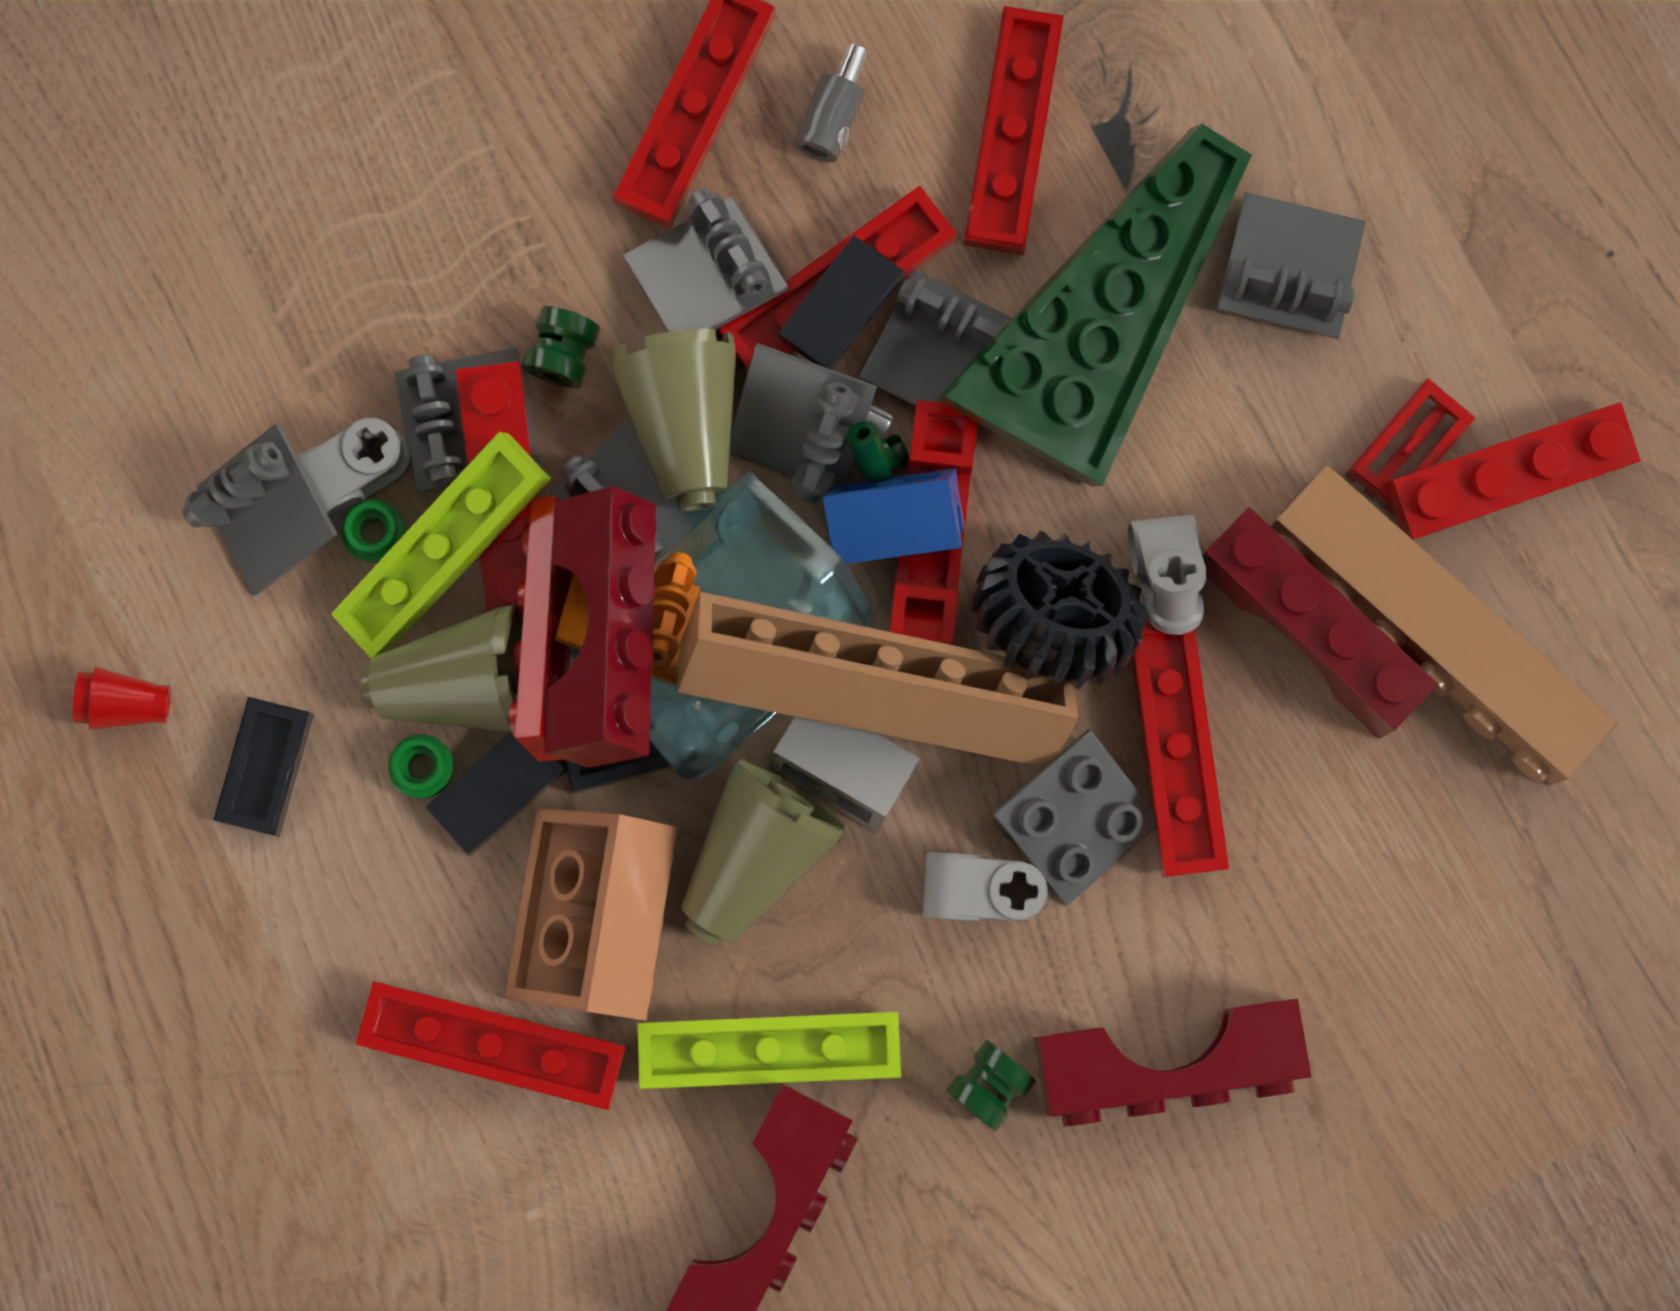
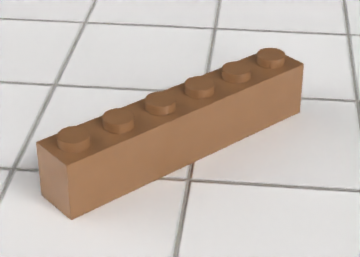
M1328 464L1271 525L1282 538L1439 684L1432 692L1442 697H1445L1448 693L1467 710L1463 714L1467 723L1485 738L1493 740L1497 737L1515 753L1512 761L1516 767L1535 782L1542 783L1545 780L1550 785L1569 779L1619 723Z
M699 592L679 645L678 693L1045 767L1059 755L1078 720L1076 689L1066 679L1060 681L1054 688L1048 678L1040 674H1036L1028 680L1027 669L1018 663L1005 666V656L705 592Z

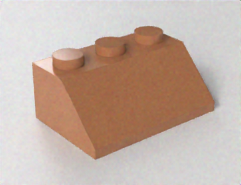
M537 808L505 999L646 1021L650 996L653 990L654 970L660 933L663 927V915L670 871L674 860V847L678 827L622 814Z

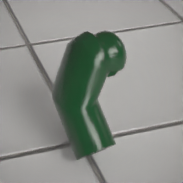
M870 421L858 422L851 426L846 436L858 470L870 481L878 482L894 475L892 469L903 467L909 461L910 457L901 437L897 434H890L881 439L877 426Z

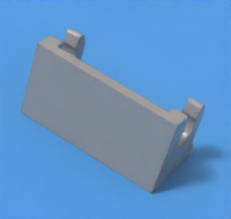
M794 717L773 751L768 770L878 834L920 758L874 732Z

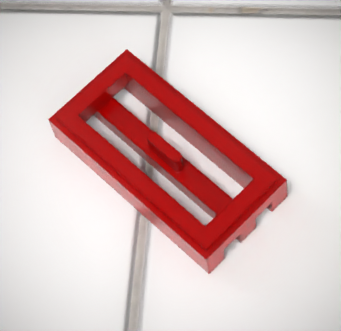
M1427 378L1344 475L1352 482L1357 480L1365 487L1364 492L1372 498L1376 496L1385 504L1383 507L1393 515L1395 512L1384 482L1389 481L1446 413L1456 422L1413 472L1436 465L1476 417ZM1428 397L1436 404V407L1377 475H1374L1367 467Z

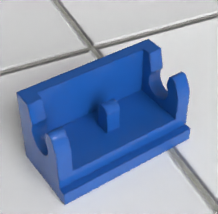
M956 468L894 476L878 482L867 480L832 486L823 496V503L835 566L960 548L962 545L961 532H964V520Z

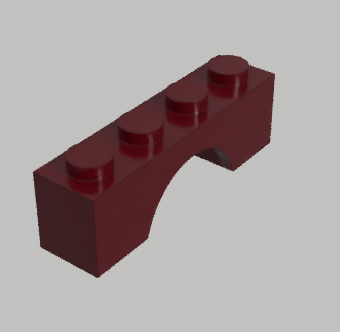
M609 486L554 502L552 564L571 571L580 580L587 597L588 625L584 642L574 663L556 683L547 689L544 754L589 768L649 755L651 668L653 658V599L655 594V535L657 529L656 504L615 486Z
M1248 507L1202 555L1206 566V577L1240 609L1260 616L1288 637L1324 676L1330 686L1332 696L1378 739L1395 731L1439 685L1252 508Z
M1298 999L1223 1009L1218 1031L1208 1048L1192 1062L1170 1070H1153L1133 1062L1115 1046L1104 1027L1033 1037L1045 1115H1061L1063 1127L1101 1122L1100 1109L1126 1105L1127 1117L1166 1112L1165 1099L1190 1096L1192 1107L1231 1102L1229 1090L1254 1086L1256 1098L1290 1094L1295 1092L1293 1080L1311 1078Z
M784 1083L782 1084L752 1143L770 1168L775 1184L776 1204L768 1228L755 1244L738 1255L720 1260L693 1259L666 1311H757L768 1287L779 1293L781 1292L798 1258L787 1251L798 1228L800 1227L809 1233L812 1231L828 1199L827 1196L817 1192L828 1169L831 1168L841 1173L858 1140V1137L848 1133L853 1122L851 1118Z

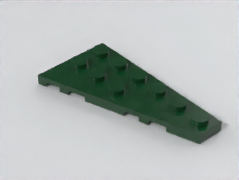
M1204 124L1190 128L936 399L1089 486H1103L1252 154Z

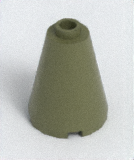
M683 329L643 337L645 349L628 354L627 343L617 346L609 353L611 370L664 501L677 502L678 510L682 512L714 507L716 505L715 496L727 491L736 364V347L733 334L727 332L720 342L717 341L715 329Z
M503 605L374 656L370 661L369 669L364 670L361 677V690L366 705L370 708L374 707L376 713L382 719L512 732L509 712L512 702L518 698L519 676L514 665V647L518 640H522L523 616L519 607H516V605Z
M739 759L735 767L730 770L681 905L682 911L689 917L685 926L694 935L712 945H718L721 939L735 942L840 841L845 831L843 829L845 827L843 822L815 798L802 789L799 793H796L781 784L783 777L745 759Z

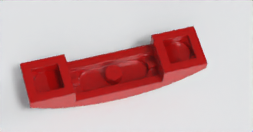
M916 401L908 474L956 468L964 520V532H961L962 545L956 549L898 557L889 632L953 645L970 479L973 469L978 423L942 402Z

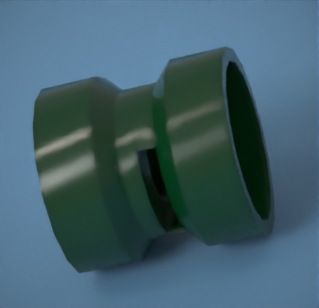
M544 306L541 308L536 322V328L539 332L536 344L527 348L521 367L530 375L548 383L571 389L581 388L587 371L583 360L587 350L595 347L601 328L594 321L575 312L553 306Z
M985 1040L974 1054V1066L967 1074L957 1075L945 1091L996 1132L1008 1117V1105L1015 1097L1025 1096L1036 1080L998 1047ZM980 1080L985 1081L999 1094L996 1097L979 1084Z

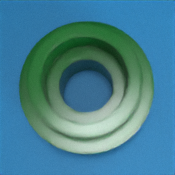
M368 499L355 504L348 510L341 524V537L346 549L357 559L368 563H378L405 534L404 520L397 509L391 504L378 499ZM380 522L384 524L385 533L379 541L372 543L365 541L364 530L370 523Z
M425 734L412 735L399 742L393 749L388 763L390 779L394 786L403 794L416 799L430 798L442 792L449 784L454 769L453 758L446 745L437 738ZM428 756L433 762L431 774L423 779L415 778L411 772L413 761L417 757Z

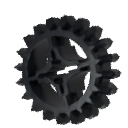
M1040 530L1033 539L1018 534L1012 543H1001L998 550L990 557L988 564L983 565L976 581L978 586L973 595L974 603L971 610L977 614L976 630L988 635L987 649L1005 652V666L1018 663L1027 669L1028 680L1034 675L1040 674L1046 676L1054 688L1060 681L1066 679L1074 688L1079 690L1088 681L1101 685L1111 674L1118 675L1121 668L1127 665L1131 655L1136 652L1143 638L1141 633L1145 627L1144 616L1147 608L1140 603L1142 589L1128 582L1130 570L1114 568L1111 565V554L1101 556L1090 550L1089 541L1082 546L1071 543L1066 533L1058 540H1052L1045 532Z

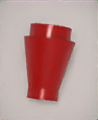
M95 667L93 673L78 672L73 696V722L88 724L89 730L146 723L167 724L171 686L150 683L99 667Z

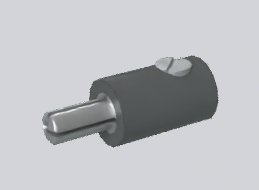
M856 44L847 45L836 74H824L821 76L794 141L797 149L804 154L820 161L835 162L842 148H845L849 138L850 127L864 95L862 88L855 83L867 56V52L863 47Z

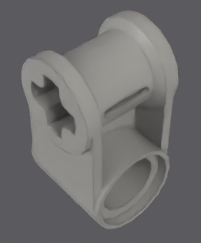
M363 418L358 420L325 443L313 447L298 456L332 524L342 520L348 510L355 504L368 500L395 481L400 480L408 472L411 465L407 439L400 432L394 430L389 423L379 418ZM380 440L384 443L381 447L384 458L376 463L371 459L374 455L371 445L375 441Z
M1191 513L1129 521L1128 547L1134 576L1138 578L1139 586L1142 589L1141 594L1144 606L1147 608L1146 617L1149 623L1158 631L1166 634L1181 635L1191 632L1200 625L1203 619L1204 603L1200 590L1206 582V566L1201 553L1199 531L1195 516Z
M928 852L926 854L922 917L961 921H980V919L1021 921L1027 920L1039 913L1046 903L1048 895L1047 881L1041 871L1032 864L1021 861L984 859V856L938 852ZM1017 873L1025 875V885L1036 888V897L1026 899L1022 910L1011 909L1010 898L1000 896L999 893L1000 885L1010 884L1013 874Z

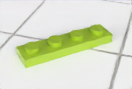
M498 432L337 606L331 615L370 659L393 649L551 478L510 434Z
M898 1012L637 1023L639 1089L901 1078Z

